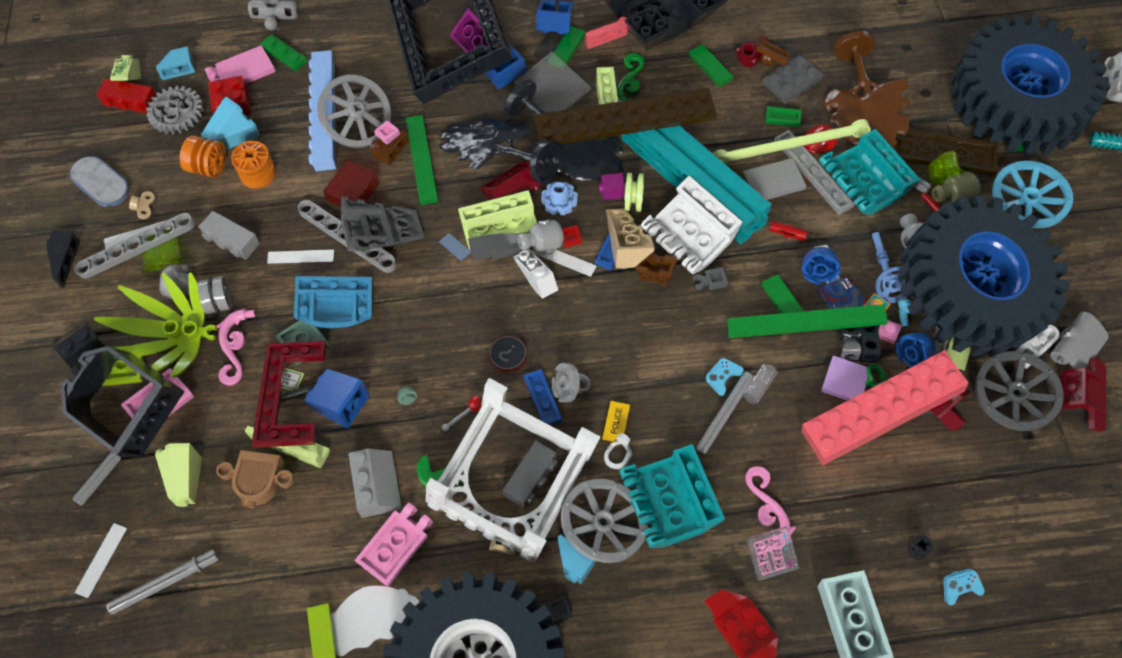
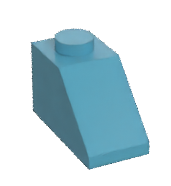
M188 47L171 50L156 66L162 80L195 73L193 57Z
M559 535L558 545L565 577L573 583L577 581L582 584L595 565V561L580 554L565 537Z

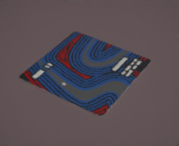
M848 275L818 288L830 309L859 307L866 304V301Z

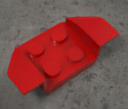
M720 590L704 600L714 615V625L738 658H776L777 635L751 599H747L748 597Z

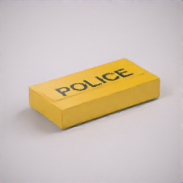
M610 402L603 440L613 442L617 440L619 433H625L630 409L629 404Z

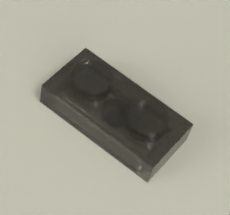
M550 31L536 50L535 58L549 63V59L564 35Z

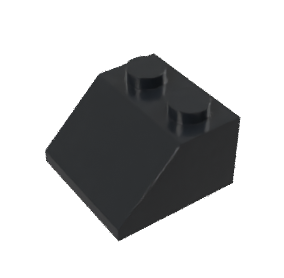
M85 321L52 343L53 348L71 369L74 366L79 367L81 365L78 359L83 352L106 347Z

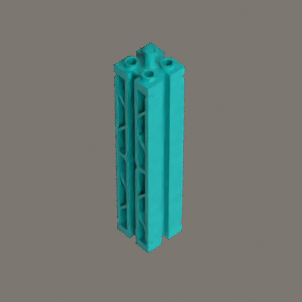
M675 126L622 135L621 140L628 144L633 151L675 188L690 176L740 219L742 225L734 237L740 245L748 240L753 232H758L767 224V214L770 212L771 203L764 200L762 195L682 127Z

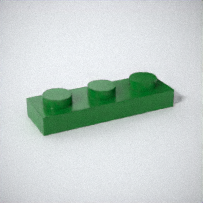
M272 34L260 43L264 51L295 72L307 63L305 56Z

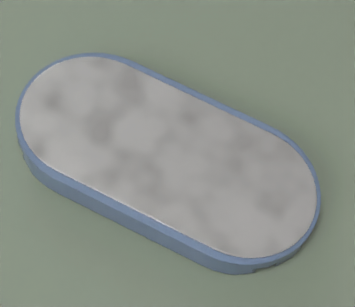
M93 156L81 158L70 169V178L73 183L100 206H117L125 201L129 194V185L126 180L100 158Z

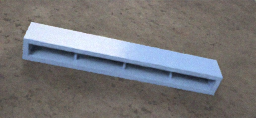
M332 50L311 52V59L309 60L311 70L309 72L311 86H309L311 99H309V107L311 109V112H309L311 126H309L311 140H309L311 151L309 162L310 165H313L315 171L335 170L336 141L323 129L317 110L318 100L323 89L335 79V60ZM335 87L329 92V94L335 96ZM326 99L325 114L336 113L335 102ZM336 119L328 121L336 131Z

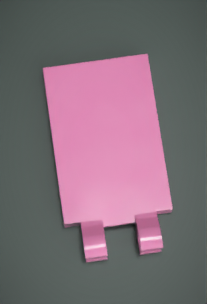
M262 46L216 63V68L207 67L205 69L210 81L242 75L246 84L275 72L274 66Z
M408 503L400 514L394 511L355 559L359 565L387 587H389L426 540L428 535L424 531L433 524L432 519L425 514L418 523L410 519L418 511L411 503Z

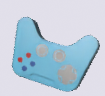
M725 358L720 359L707 374L706 382L720 396H723L726 392V381L731 376H741L743 374V367Z
M970 568L954 571L943 580L944 600L949 605H954L958 596L963 593L973 591L977 595L982 596L985 592L977 572Z

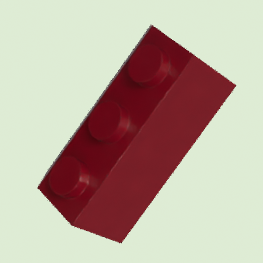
M522 161L481 186L480 190L489 200L528 190L535 191L541 187V183L532 179L530 162Z

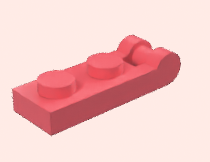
M621 17L617 22L585 33V45L587 48L590 49L627 35L628 27L625 23L627 18Z

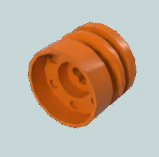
M197 136L187 137L180 151V165L183 171L216 178L221 174L226 161L224 144Z
M247 141L234 149L231 156L232 164L245 186L258 189L267 186L273 181L276 175V168L267 147L263 143Z

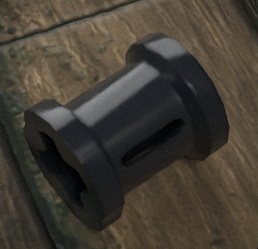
M917 536L908 547V552L914 559L922 560L932 551L933 543L927 536Z

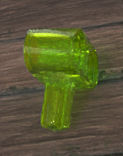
M953 151L943 153L928 165L930 182L933 185H941L947 177L967 172L960 168L957 153Z

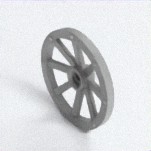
M344 75L335 78L323 89L318 100V117L323 129L334 141L347 147H367L379 138L374 135L367 139L362 117L376 127L381 126L383 123L365 112V110L382 107L384 114L383 123L387 120L390 122L391 120L390 104L383 90L370 79L359 75ZM348 83L364 85L358 100L355 99ZM342 84L350 102L329 94V92L334 87ZM369 89L380 100V102L363 104ZM326 99L346 107V109L326 115ZM348 115L349 118L342 132L338 134L328 121ZM354 120L357 121L362 140L345 138Z
M592 479L580 483L571 490L562 506L561 525L567 540L580 554L597 562L615 563L631 557L638 551L646 538L643 532L648 528V525H640L639 523V529L614 524L617 520L635 512L631 503L632 499L628 495L631 491L630 489L612 480ZM591 489L610 490L602 511H600ZM585 492L594 515L572 504L574 499ZM618 493L631 506L612 515L610 509L615 495ZM570 511L592 524L573 529L570 522ZM591 531L596 532L592 548L585 545L577 536ZM612 531L636 536L637 538L630 547L625 549ZM603 534L606 535L617 552L604 553L599 551Z

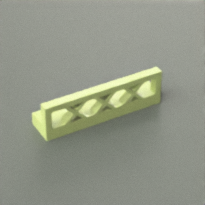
M614 67L596 68L598 105L618 102Z
M247 426L245 432L252 440L254 428ZM317 443L315 445L270 447L318 468L323 466L330 453L329 448Z

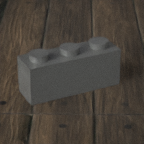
M535 441L502 490L504 498L523 509L528 504L531 505L536 497L535 492L538 488L544 486L549 471L552 472L557 466L556 452Z

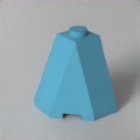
M225 97L201 135L206 140L222 142L225 150H228L243 142L255 139L260 134L251 119L248 120L242 113L243 110L240 106Z

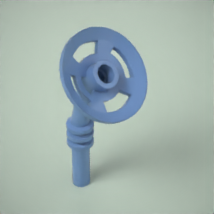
M879 232L872 233V238L877 251L876 257L878 264L883 269V272L876 281V292L878 296L887 302L896 303L907 298L902 297V294L893 297L889 296L890 292H901L900 289L905 285V280L901 279L900 283L898 274H892V271H898L901 267L890 268L887 251H884ZM881 280H883V281H882V288H883V290H884L883 292H882L881 289H880Z

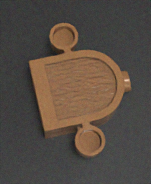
M240 450L235 469L229 462L219 464L216 469L217 475L222 480L232 478L233 490L243 501L242 505L247 508H255V506L267 503L274 497L278 485L281 488H288L294 482L293 475L288 470H283L285 462L280 455Z

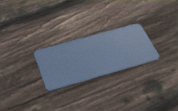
M450 233L439 241L441 245L460 261L471 253L468 248Z

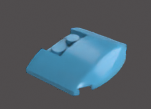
M296 276L294 318L306 324L323 328L349 327L371 319L372 277Z

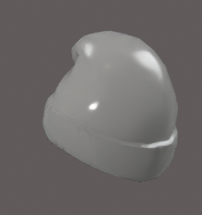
M169 265L162 273L164 272L170 277L188 299L190 297L188 267L186 265ZM161 273L159 284L160 293L165 298L174 301L165 285Z

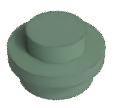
M403 387L398 391L397 400L400 404L409 405L417 398L416 391L411 387Z

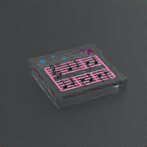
M785 526L746 538L757 580L761 581L799 569L788 527Z

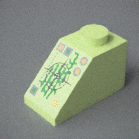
M122 55V59H115L110 77L111 81L141 79L139 58L133 59L132 55Z

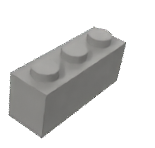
M214 211L198 226L204 239L209 242L211 240L214 241L221 249L226 248L230 250L236 257L240 256L247 259L260 244L254 233Z

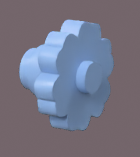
M567 182L548 184L547 190L542 191L541 203L545 205V210L552 215L557 213L562 216L572 212V207L577 206L578 194L574 192V187Z

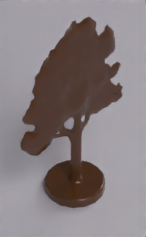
M867 31L851 32L836 41L833 51L837 59L842 61L855 60L859 77L858 84L848 91L831 90L824 100L823 106L828 111L836 108L835 113L830 116L829 120L837 124L838 127L850 126L857 120L865 119L869 123L870 131L876 129L889 145L894 148L897 144L896 134L902 133L904 136L909 130L908 115H898V111L901 110L902 106H909L911 103L905 97L900 98L903 90L907 91L909 86L907 83L908 79L901 78L896 81L882 83L881 85L870 81L863 57L874 49L875 38L872 33ZM863 86L865 94L858 96L857 91ZM853 135L845 137L846 140H849L854 145H858L861 138L854 137Z

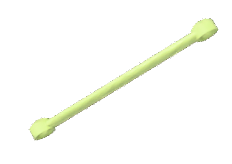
M860 119L846 127L729 152L716 150L712 154L727 165L729 161L853 135L859 138L870 132V126L867 120Z

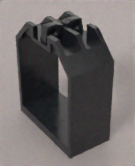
M110 346L83 352L78 359V362L83 367L74 366L70 371L76 376L74 381L66 378L60 386L63 414L116 455L141 459L185 391L131 352ZM118 360L123 361L154 384V387L121 437H118L92 417L90 404L91 399L99 391Z

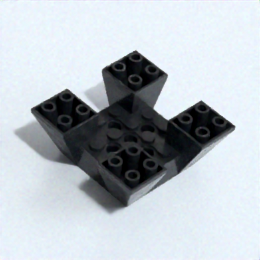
M604 0L618 19L621 17L627 18L625 23L629 32L646 51L701 24L728 1Z

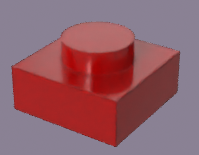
M577 225L562 228L564 248L582 244V238Z

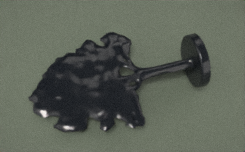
M532 79L522 81L511 92L504 106L507 114L514 116L520 113L526 106L535 114L546 113L531 101L537 89V85ZM614 136L559 144L561 162L558 171H564L566 176H570L574 180L594 181L595 179H601V175L615 174L622 169L621 162L615 156V153H623L622 145ZM539 139L529 144L531 154L539 145Z
M484 117L446 126L447 129L440 133L441 138L447 141L439 144L440 149L448 154L459 150L461 156L457 157L456 161H464L469 158L470 164L468 165L474 170L481 168L495 154H511L530 161L532 179L543 184L552 180L561 162V149L556 142L551 140H545L540 143L533 154L514 147L517 138H522L531 133V127L525 121L517 122L515 126H512L513 120L511 118L498 119L496 121L493 118ZM507 141L509 146L505 147L500 144Z

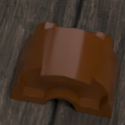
M652 252L635 269L640 274L639 278L646 282L650 280L666 285L672 276L678 257L670 255L660 257L655 252Z

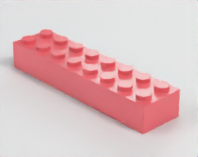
M944 350L802 425V433L821 464L825 465L963 393L968 385V381Z

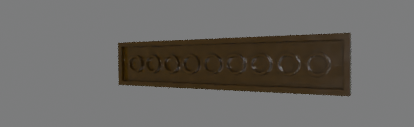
M704 88L534 114L539 144L545 140H551L559 145L717 120V113L710 89Z

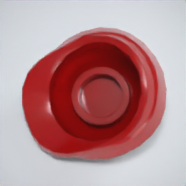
M821 124L811 128L805 135L834 128L827 124ZM838 138L804 145V147L813 154L823 153L832 149L837 144Z

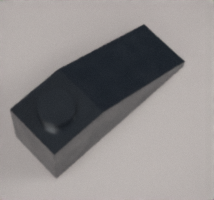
M52 230L46 245L52 278L60 288H64L80 240L74 232Z

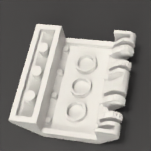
M688 176L676 188L678 195L654 219L649 215L642 222L641 227L651 237L661 233L656 238V242L661 244L672 256L678 257L677 260L687 256L683 260L682 265L687 267L691 274H695L705 269L732 242L742 225V221L693 178Z

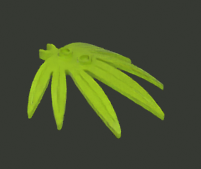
M164 272L162 273L165 285L175 304L182 311L183 316L143 293L119 285V290L132 301L167 321L132 317H95L94 320L109 328L135 336L168 338L167 340L119 348L131 352L135 356H144L177 346V348L151 365L156 371L168 367L179 359L170 375L172 378L179 376L195 360L200 349L201 337H206L210 341L216 340V337L209 335V332L212 330L217 331L218 328L214 325L203 327L205 311L199 298L198 283L192 273H189V294L193 309H191L187 298L170 277Z

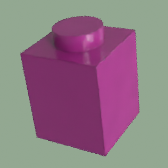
M623 173L601 175V183H598L599 194L602 193L603 200L625 198Z

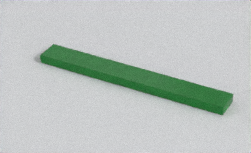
M885 304L727 318L729 338L887 325Z

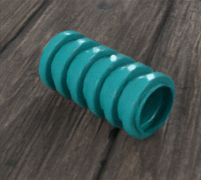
M1094 131L1090 136L1089 144L1091 147L1096 146V148L1102 147L1103 149L1107 147L1108 149L1113 148V150L1119 149V151H1122V136L1120 134L1115 136L1114 133L1109 135V133L1104 134L1103 132L1098 133Z

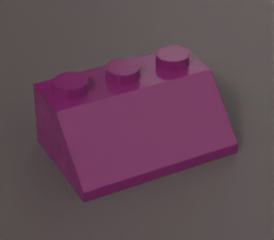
M471 9L466 10L450 33L451 38L465 53L481 44L488 47L487 41L483 37V29L479 25V17Z

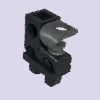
M877 326L838 329L839 340L844 341L840 358L845 360H858L859 358V362L877 363L881 355Z

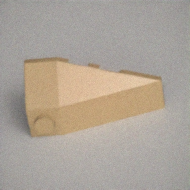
M606 209L612 254L616 268L626 269L637 266L654 251L652 238L648 234L645 235L643 233V228L634 223V219L625 209Z

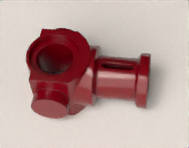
M764 35L759 36L757 39V41L759 40V38H763L769 41V39ZM757 41L755 43L746 42L737 48V59L742 66L751 68L759 63L761 53L756 51Z

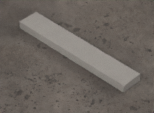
M788 130L776 136L774 141L790 139L795 136ZM804 146L783 150L790 159H794L797 168L838 215L854 207V202Z

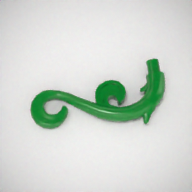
M637 53L628 54L624 58V65L628 69L632 70L634 68L631 65L633 61L639 62V66L623 77L616 88L618 100H632L625 97V87L629 94H636L640 91L639 81L632 79L644 66V58Z

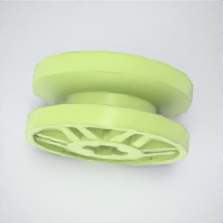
M627 173L624 200L625 211H629L631 204L635 203L636 212H641L644 190V174L639 173L637 181H633L632 173Z

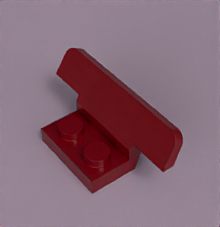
M1096 358L1089 359V369L1061 370V384L1064 394L1062 409L1085 408V410L1089 411L1088 429L1096 432L1105 431L1106 365Z
M966 388L963 393L930 409V411L951 431H957L967 422L953 407L965 399L971 391Z

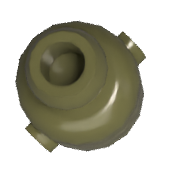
M971 172L949 176L943 181V185L933 188L932 196L936 202H944L947 199L950 203H953L963 196H966L968 201H970L974 196L979 195L980 182L977 176Z

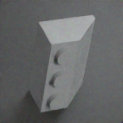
M368 448L348 453L356 506L361 518L402 509L392 451Z

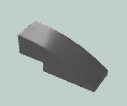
M500 233L468 238L473 260L477 261L489 257L492 260L520 253L523 250L518 246L517 236L519 234Z

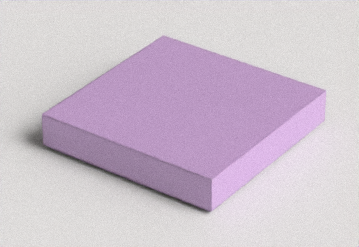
M833 356L821 392L847 401L862 394L866 387L865 382L868 380L867 367Z

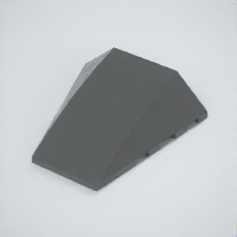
M341 197V225L348 251L356 252L389 247L424 238L416 210L396 206L387 208L381 203L372 205L366 204L365 200L357 199L356 202L348 200V197Z

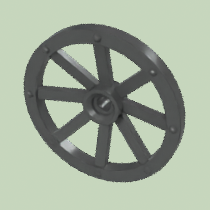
M1007 351L992 356L980 368L975 380L976 397L984 412L992 420L1009 429L1018 431L1040 429L1049 424L1058 415L1063 404V388L1057 374L1043 360L1025 352ZM1008 360L1018 361L1014 382L1011 381L1000 362ZM1025 363H1028L1040 370L1042 374L1024 384L1022 382ZM992 366L995 367L1006 387L985 379L987 371ZM1047 378L1052 386L1054 395L1031 393L1029 389ZM984 387L1006 394V396L990 403ZM1027 399L1053 402V406L1050 412L1044 416ZM1010 401L1012 403V419L1002 415L995 408ZM1019 403L1038 420L1031 422L1019 421Z

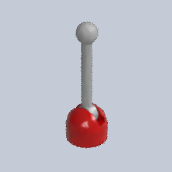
M477 395L473 396L469 400V408L448 424H443L442 430L445 432L449 431L450 426L470 411L479 412L482 407L480 398Z

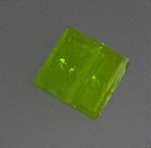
M172 229L165 230V233L171 232ZM151 235L148 241L154 240L156 235ZM178 237L142 253L144 272L164 269L163 265L181 262Z

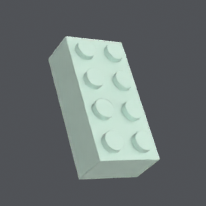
M865 571L822 579L818 585V590L840 658H894Z

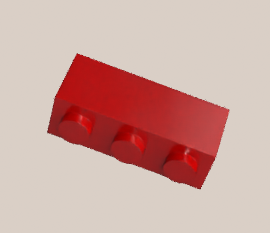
M106 78L97 92V96L103 105L123 110H133L139 113H148L146 108L150 107L148 102H153L152 97L157 98L152 87L117 80L111 81V79Z

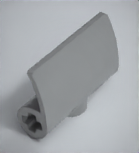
M1084 311L1080 312L1073 323L1060 333L1059 338L1061 340L1050 353V356L1058 364L1069 363L1073 369L1088 368L1089 359L1096 357L1108 340L1109 335L1092 314Z

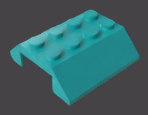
M876 129L862 135L857 146L833 158V152L831 151L819 160L828 172L834 173L832 175L833 179L836 180L850 198L856 199L854 203L863 214L872 215L899 201L920 181V178Z
M693 444L674 450L672 457L637 469H635L636 466L633 464L619 470L622 480H625L623 482L625 487L637 488L630 491L628 495L632 499L631 503L637 518H640V525L652 526L643 532L645 537H648L646 540L649 548H663L701 535L725 520Z

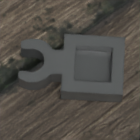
M723 267L706 270L704 276L697 274L692 279L693 282H701L695 285V290H702L705 286H708L709 290L728 286Z

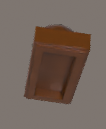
M759 38L757 41L756 51L761 53L760 61L764 66H772L776 61L783 65L787 64L789 52L763 38Z

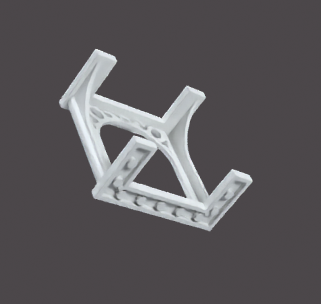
M489 378L484 388L482 407L445 471L437 481L430 478L427 483L426 502L433 510L438 511L440 509L446 512L448 518L457 521V519L461 520L470 530L475 531L477 529L483 532L485 538L491 541L496 539L502 543V546L507 547L508 550L513 551L514 549L520 552L522 558L528 561L532 559L536 561L547 541L545 538L584 463L588 462L600 436L582 427L577 438H572L504 402L507 387ZM498 414L569 452L540 506L531 513L516 518L499 517L484 510L474 499L468 483L470 464ZM459 480L464 483L463 487L454 488L455 484L458 485ZM458 492H464L467 495L466 500L460 503L454 502L452 497ZM467 504L473 505L474 509L470 511V508H464V506H466ZM488 515L490 520H486L484 517ZM528 519L535 520L533 523H531V525L533 526L532 529H530V525L527 522ZM503 523L508 524L510 526L509 531L506 527L502 528L501 525ZM516 523H521L525 527V535L523 537L516 535L514 531Z

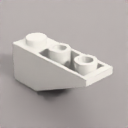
M530 249L523 250L513 256L521 271L541 298L558 291L553 272Z

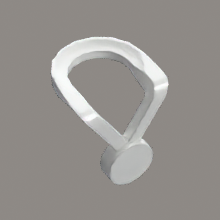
M619 433L617 440L611 442L605 451L604 461L612 469L623 468L632 457V450L628 446L630 438L627 435ZM622 444L627 451L624 460L619 464L610 462L608 459L610 451L615 445Z

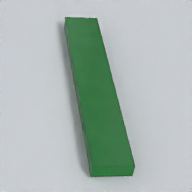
M423 115L407 117L406 123L420 205L437 203L438 198Z

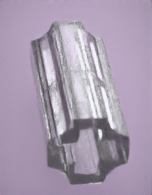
M769 364L761 366L742 395L746 401L751 404H758L778 374L775 368Z

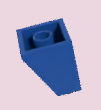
M326 369L324 374L318 377L314 388L308 391L305 402L313 411L348 429L369 399V394L362 380Z

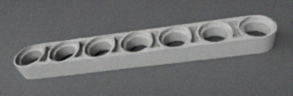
M303 200L298 204V211L304 219L347 247L346 240L342 238L344 233L339 219L310 200ZM306 206L311 207V209L308 212L302 211V209ZM318 215L324 216V219L321 221L315 220ZM331 224L338 225L334 230L328 229ZM382 248L355 252L385 273H390L396 268L395 258ZM372 251L379 252L376 257L369 256ZM386 260L392 261V264L388 267L383 266V262Z
M188 213L179 214L79 261L75 265L74 271L83 279L90 278L190 231L194 227L195 221ZM185 219H189L186 225H181ZM168 227H172L171 232L165 233ZM151 235H156L154 240L148 241ZM139 242L137 248L131 249L134 243ZM119 250H122L121 255L115 257V253ZM102 258H105L104 263L98 265V261ZM88 266L87 271L81 273L82 268Z

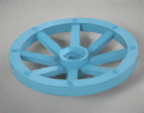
M1035 161L1012 163L999 172L993 183V198L1003 199L1001 190L1020 198L1008 203L1004 201L1003 211L1012 204L1025 206V217L1020 214L1018 217L1022 221L1032 214V207L1047 217V219H1039L1032 228H1047L1056 225L1066 217L1073 204V193L1068 181L1057 170L1043 163ZM1018 170H1033L1029 187L1025 186L1017 172ZM1039 172L1054 180L1041 189L1036 188ZM1008 174H1011L1020 191L1002 184V180ZM1059 185L1064 199L1042 197V195ZM1040 203L1064 206L1060 213L1054 215Z

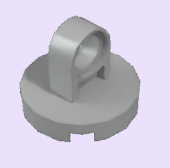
M561 363L556 367L555 371L558 372L556 377H552V391L554 397L559 398V402H572L577 394L583 393L590 388L589 378L584 374H579L575 365ZM580 380H581V381L583 382V384H584L583 389L579 387V386H580Z

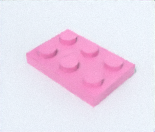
M171 368L162 375L185 392L170 415L194 398L193 394L178 377L172 378L170 376L172 373ZM149 383L121 404L131 418L134 417L154 387L153 383Z

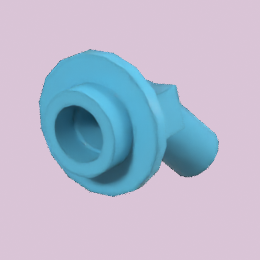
M908 299L898 301V312L902 327L910 326L907 316L910 312L907 307L912 301Z

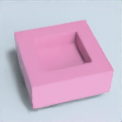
M388 120L374 130L375 135L386 144H389L400 135L399 129Z
M887 320V325H880L879 339L894 344L902 325Z

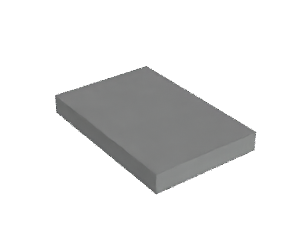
M793 158L745 170L742 173L745 182L762 195L764 200L806 189V184Z

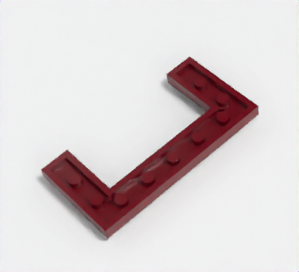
M325 341L267 343L252 437L254 448L315 445L317 431L315 423L277 425L286 363L325 361L327 346Z

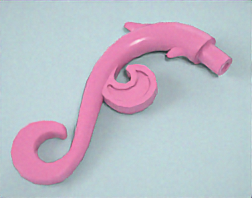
M246 309L234 311L216 325L217 328H220V346L237 368L236 374L232 377L227 376V372L232 369L230 364L221 368L218 377L224 385H235L243 377L242 366L232 350H238L243 347L245 337L241 332L235 331L229 335L234 340L229 342L228 332L235 323L238 325L242 320L256 317L255 310L246 311Z
M755 466L747 471L745 481L750 490L766 503L758 511L760 523L770 526L775 522L776 517L770 516L769 513H774L778 517L780 530L777 537L780 540L779 543H781V546H778V549H780L787 543L796 527H790L788 516L780 504L753 484L752 477L760 476L763 480L760 488L763 489L767 487L771 478L770 473L765 468ZM775 533L772 534V537H774V538H773L774 541H775V538H776V540H777V537H775V536H776ZM769 542L767 543V545L766 543H764L766 552L769 551L771 553V550L773 552V548L775 550V547L776 550H778L776 542L773 543V548L771 543L770 546L768 545Z

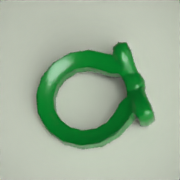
M871 364L867 367L869 380L865 382L866 386L875 387L887 380L885 371L878 364ZM872 369H875L880 374V383L875 381Z

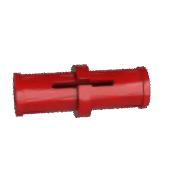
M772 220L769 232L784 235V238L791 237L801 240L802 242H805L808 230L793 227L792 224L786 225Z

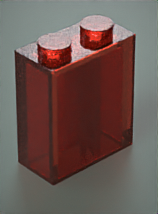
M346 160L323 190L327 202L341 208L342 196L356 202L357 199L365 200L366 203L380 183L375 171L361 167L356 162L353 163Z

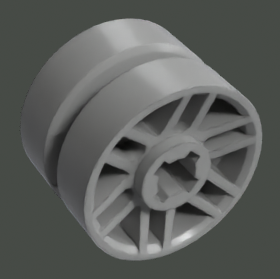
M224 276L214 277L212 281L210 279L198 281L199 298L206 314L215 313L218 311V308L220 311L232 309L231 293Z

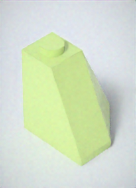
M169 443L165 446V450L159 449L155 453L167 496L176 506L185 507L188 504H195L202 457L190 443Z

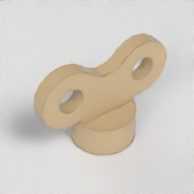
M146 191L141 194V197L132 195L129 209L136 210L137 216L140 219H148L151 216L149 205L155 200L154 194Z

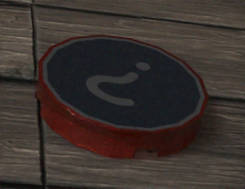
M505 335L492 342L489 348V359L492 366L501 372L516 371L525 364L527 349L524 342L519 338Z

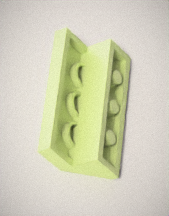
M529 190L458 209L469 250L468 238L500 233L529 234L531 226L537 224Z

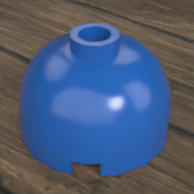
M827 247L811 249L805 254L802 261L803 276L814 284L834 281L840 273V260L837 254Z
M914 332L901 337V340L896 344V353L899 361L902 362L904 360L911 368L936 355L937 348L932 338L927 334Z

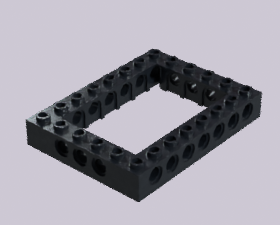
M387 0L413 94L422 104L513 59L493 0H472L476 8L474 10L480 20L479 25L484 32L483 37L487 41L488 47L484 44L478 45L468 53H463L460 57L450 62L447 61L446 64L432 70L429 68L413 14V10L432 0Z

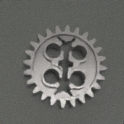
M178 85L175 89H172L170 86L169 91L162 89V94L157 92L158 97H152L153 102H148L150 107L146 108L148 112L146 115L150 124L153 125L154 129H158L159 132L164 130L165 134H168L169 131L175 134L177 130L181 133L182 129L188 131V126L194 127L193 122L199 123L197 117H202L201 112H204V105L200 96L197 95L196 91H192L191 88L186 90L185 86L179 89Z

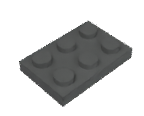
M800 54L786 65L763 78L762 84L786 104L822 80L824 74Z

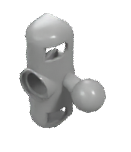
M251 0L248 3L249 16L253 19H266L264 25L268 30H275L278 23L276 19H296L298 17V7L294 1ZM258 8L259 15H254L252 9ZM285 8L291 9V16L285 14Z

